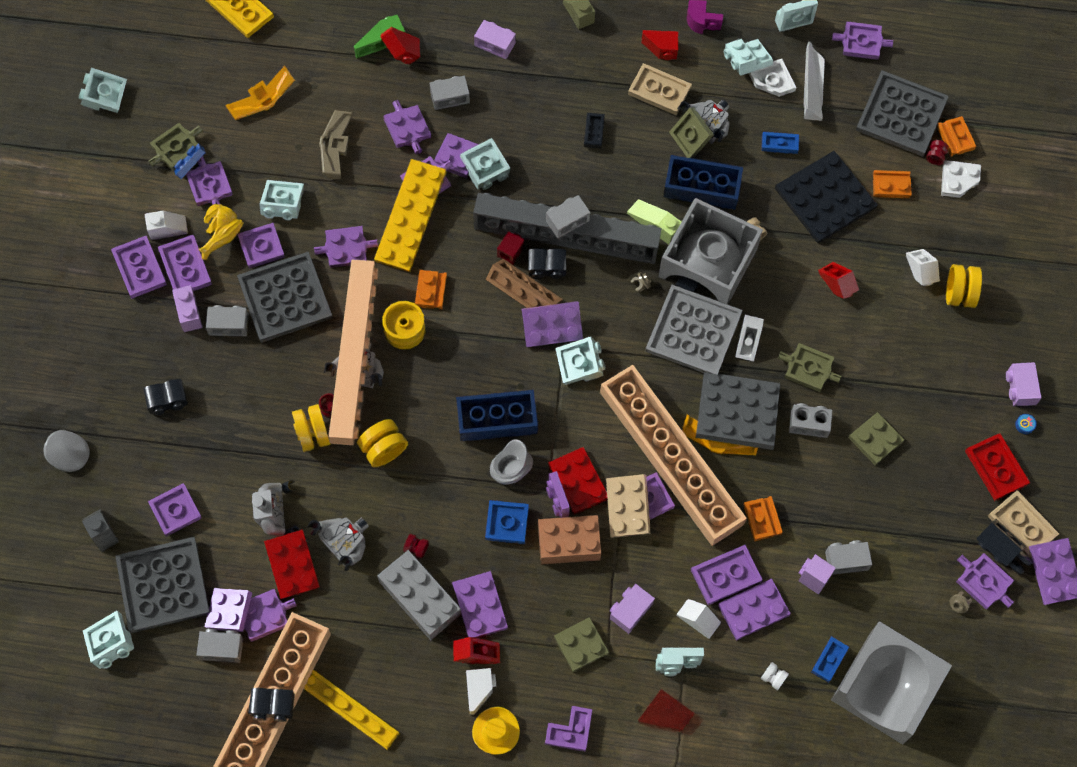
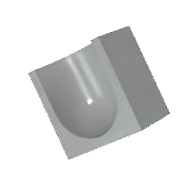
M695 198L662 256L659 278L665 280L670 275L691 278L707 287L719 302L728 305L758 249L763 229Z
M879 621L870 632L831 701L903 745L913 736L952 665Z

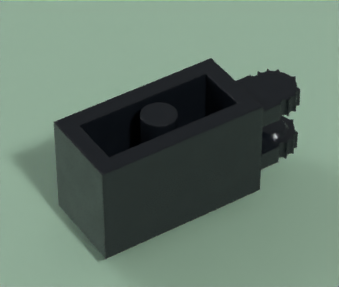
M997 519L991 522L976 538L979 541V545L984 550H989L999 564L1009 565L1021 575L1024 573V569L1014 558L1017 556L1029 566L1033 563L1030 557L1022 551L1026 545Z

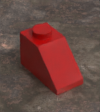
M390 27L380 35L395 59L405 64H411L420 58L419 38L394 27Z
M643 30L642 44L657 58L665 60L677 59L678 32Z
M832 262L818 270L831 291L843 299L851 297L853 293L859 290L853 271Z
M474 637L453 641L454 661L465 664L500 663V643Z

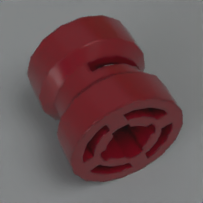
M934 140L931 143V151L928 152L926 159L929 163L939 166L944 164L949 145L944 141Z
M330 393L324 394L319 399L321 413L326 418H331L332 415L331 408L333 407L334 395Z
M410 533L404 544L403 552L409 550L416 557L422 559L427 551L429 540L424 538L418 539L416 535Z

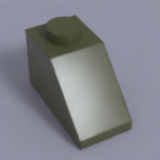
M589 0L563 1L565 8L578 29L594 23L595 10Z

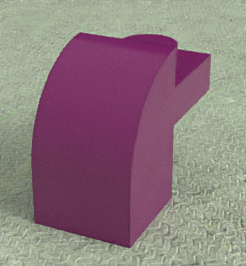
M689 0L687 24L694 32L703 34L704 28L721 30L723 14L706 13L707 1Z

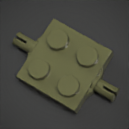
M180 123L176 124L150 142L157 155L148 160V162L154 167L162 161L172 171L175 170L176 163L180 159L184 160L187 157V152L192 146L196 147L198 143L195 141V137L202 133L203 130L198 126L189 131Z
M800 343L792 355L782 351L779 354L778 359L788 362V370L784 377L788 380L818 392L821 391L827 379L837 383L840 381L841 375L831 372L833 356Z

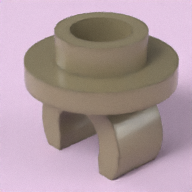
M639 272L638 277H634L631 283L636 284L640 282L639 287L635 290L642 292L645 287L647 289L651 287L650 283L652 281L647 273Z
M962 591L953 595L950 599V606L957 613L967 612L970 607L969 604L972 602L971 598L967 600L962 596L964 593Z

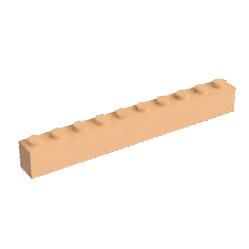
M351 260L329 430L330 444L354 445V440L358 439L359 427H356V424L361 419V409L358 408L359 402H363L361 384H365L366 374L363 373V367H367L368 355H365V351L370 346V338L367 335L368 331L371 332L372 320H369L370 314L374 313V303L371 302L372 297L376 296L374 280L378 279V268H375L374 261Z

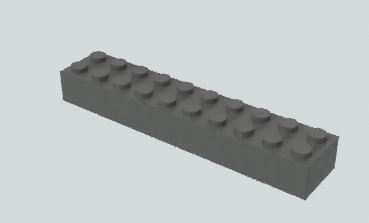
M478 193L473 211L474 230L505 236L509 231L513 234H519L526 240L655 264L662 228H658L655 225H643L635 221L627 222L619 218H606L599 214L590 215L589 222L557 238L546 222V212L551 207L545 204L529 203L526 200L517 201L509 197H496L489 193Z

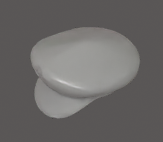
M66 430L53 432L47 438L43 449L47 462L65 472L81 469L86 464L90 454L87 442L81 436Z
M512 440L505 446L503 451L496 455L490 465V474L495 481L505 485L513 484L521 480L531 470L533 458L527 452L525 444L520 440Z

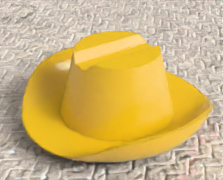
M492 707L483 711L476 718L472 729V736L476 745L484 752L490 754H503L510 751L516 745L520 734L516 717L509 710L502 707Z

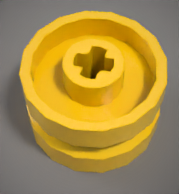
M953 264L951 266L946 286L947 305L959 306L962 302L964 307L976 308L982 285V271L980 267L969 266L965 270L963 265Z
M398 301L391 304L385 310L383 329L387 341L395 348L411 349L423 340L425 322L424 314L420 307L409 301Z
M318 404L308 408L310 416L308 420L302 409L292 412L295 422L293 425L298 441L301 442L303 452L314 449L312 437L315 436L320 447L330 445Z
M391 419L383 420L371 426L357 441L361 451L367 453V460L372 467H379L394 460L408 445L407 440L403 434L398 433V427Z

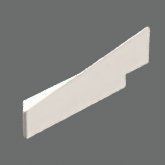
M808 42L805 66L804 119L822 121L824 58L812 47V43Z

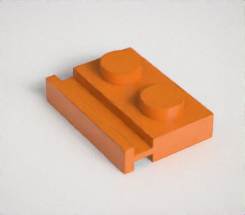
M962 116L947 120L944 123H938L937 129L943 141L949 145L948 152L950 157L955 154L959 155L975 150L976 144Z
M874 170V197L910 198L912 195L910 171Z
M420 270L415 304L418 307L439 308L442 310L447 273Z
M772 496L744 502V509L754 541L782 535L783 531Z

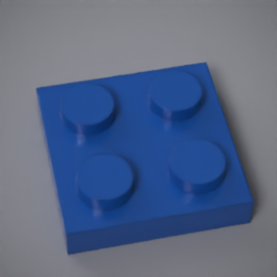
M489 500L485 540L525 544L529 504Z

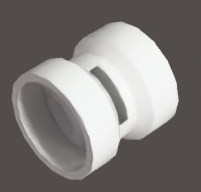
M772 662L761 679L765 682H770L772 687L778 691L789 673L779 670L777 665Z

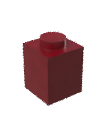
M508 231L497 247V257L513 265L524 249L525 240L519 234H513Z

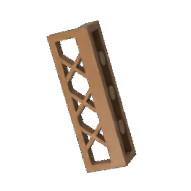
M504 259L492 265L486 278L487 281L526 308L561 304L563 301L562 298Z

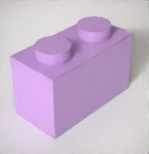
M483 20L474 35V45L504 59H507L516 43V33Z
M191 285L173 289L172 292L183 331L187 332L203 328Z
M1035 363L1012 364L1008 371H1006V380L1010 383L1009 398L1013 401V406L1036 405L1041 399Z
M815 554L812 560L808 558L799 572L801 575L799 582L819 595L836 568Z
M637 584L632 588L628 587L622 595L624 597L620 603L616 602L610 609V620L628 634L653 605L655 599Z

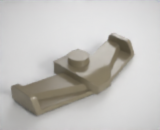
M334 110L323 135L320 137L319 147L321 150L322 172L327 178L341 179L339 155L346 156L349 138L348 136H343L353 116V112Z

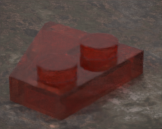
M661 689L638 719V722L640 724L656 725V727L671 728L672 730L682 732L694 716V713Z

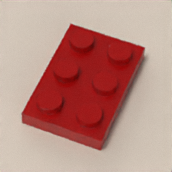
M1000 433L965 450L994 501L1030 484Z
M584 447L548 462L551 472L557 471L573 515L608 500L607 492Z
M303 530L264 541L280 599L320 588Z

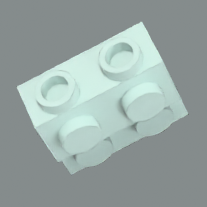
M802 0L782 6L777 11L775 18L779 31L812 24L818 6L817 0Z
M740 39L725 44L724 56L727 60L729 59L733 69L737 70L740 76L773 65L772 57L758 39L747 43Z
M91 68L90 73H86L83 84H86L85 89L81 88L79 99L82 100L81 105L95 110L103 108L118 113L127 79Z
M492 138L460 154V158L468 169L469 176L477 189L482 188L486 190L492 186V182L498 179L501 182L508 177L510 167Z
M267 180L260 201L261 215H264L266 218H273L275 216L282 217L285 220L297 219L301 207L300 201L304 184Z
M592 337L556 348L562 380L565 385L583 379L589 381L603 376L605 364L598 354L602 352L601 346Z
M118 611L83 630L90 661L99 669L109 668L114 660L127 657L129 651L134 649L131 634L125 629L122 614Z
M662 648L661 653L657 654L656 671L665 673V676H676L677 673L681 672L683 665H685V668H696L697 665L701 664L704 657V648Z

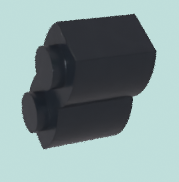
M530 249L529 276L536 279H541L544 276L560 279L566 276V250Z
M174 379L143 388L147 409L150 414L161 415L169 409L181 410L184 406L188 405L182 379Z
M251 688L248 713L250 716H253L254 720L265 721L266 717H273L274 721L286 722L287 719H291L293 716L295 693L293 690Z

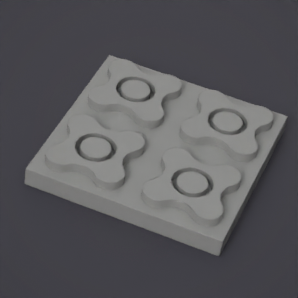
M671 285L645 352L702 373L718 375L742 310Z

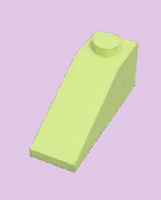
M639 199L627 211V214L640 224L655 225L658 228H662L660 239L668 245L681 224V221L669 212Z

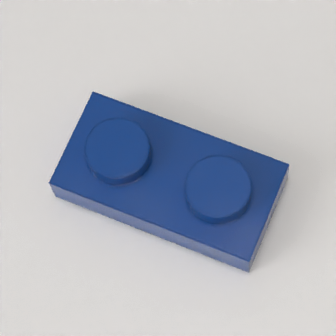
M762 133L761 151L798 154L799 134Z
M199 143L196 147L192 146L187 152V157L184 160L180 159L176 163L174 171L177 177L182 179L206 153L204 147Z
M831 637L811 673L829 683L849 646Z

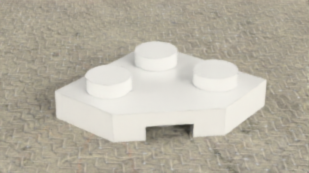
M782 59L773 61L771 66L749 73L755 88L780 97L796 91V86Z
M945 160L942 172L941 196L960 198L969 189L978 185L980 182L981 165Z

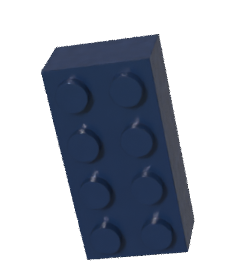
M671 155L663 197L693 202L697 198L712 206L735 210L743 167Z
M534 390L456 397L460 441L538 433Z

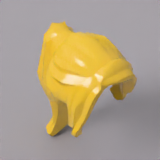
M222 204L210 206L204 217V223H209L213 218L206 232L211 234L215 230V233L202 248H199V251L202 252L203 260H207L210 253L230 243L244 224L242 220L237 219V215L232 209Z

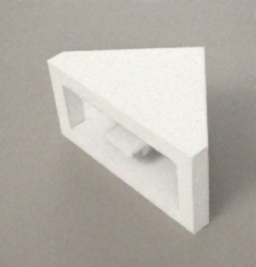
M690 599L685 602L676 615L708 639H710L721 624L706 605Z

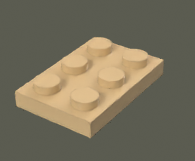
M643 63L628 90V95L677 115L679 112L677 108L687 97L692 84Z
M646 475L607 478L610 537L617 538L651 534Z
M1018 490L988 515L992 521L997 519L1026 545L1022 551L1030 559L1029 546L1051 542L1059 535Z

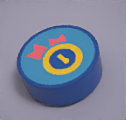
M1029 414L1020 415L1015 423L1016 429L1022 434H1030L1036 427L1035 418Z

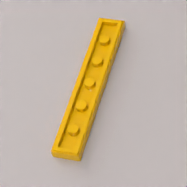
M312 670L304 690L388 750L399 735V732L315 670Z

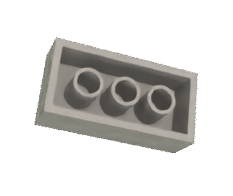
M409 550L377 575L379 583L430 641L461 615V608Z

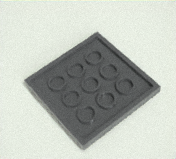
M881 70L855 131L923 157L949 96Z
M309 252L237 275L261 343L333 318Z
M704 372L696 438L773 450L780 383Z
M195 537L116 555L127 625L130 633L210 613Z

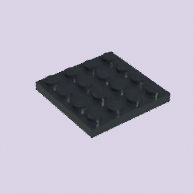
M835 151L775 185V190L817 243L873 211L878 206Z

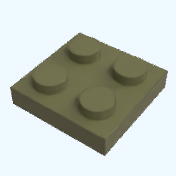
M694 107L689 108L669 131L686 157L692 159L714 135Z
M878 412L849 436V439L875 466L904 441Z
M590 617L554 635V639L572 672L609 654Z

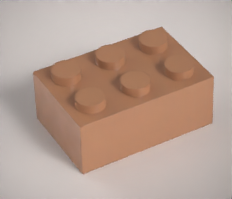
M598 515L538 519L541 564L600 560L601 545Z

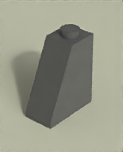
M101 509L83 518L82 523L101 552L119 543Z

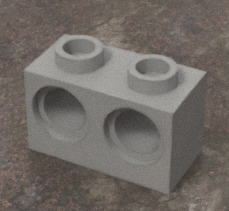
M803 403L794 404L791 410L789 433L827 438L831 430L832 410L824 406L809 407ZM801 415L805 418V420L801 421L797 418V416ZM821 418L825 423H819L816 419Z

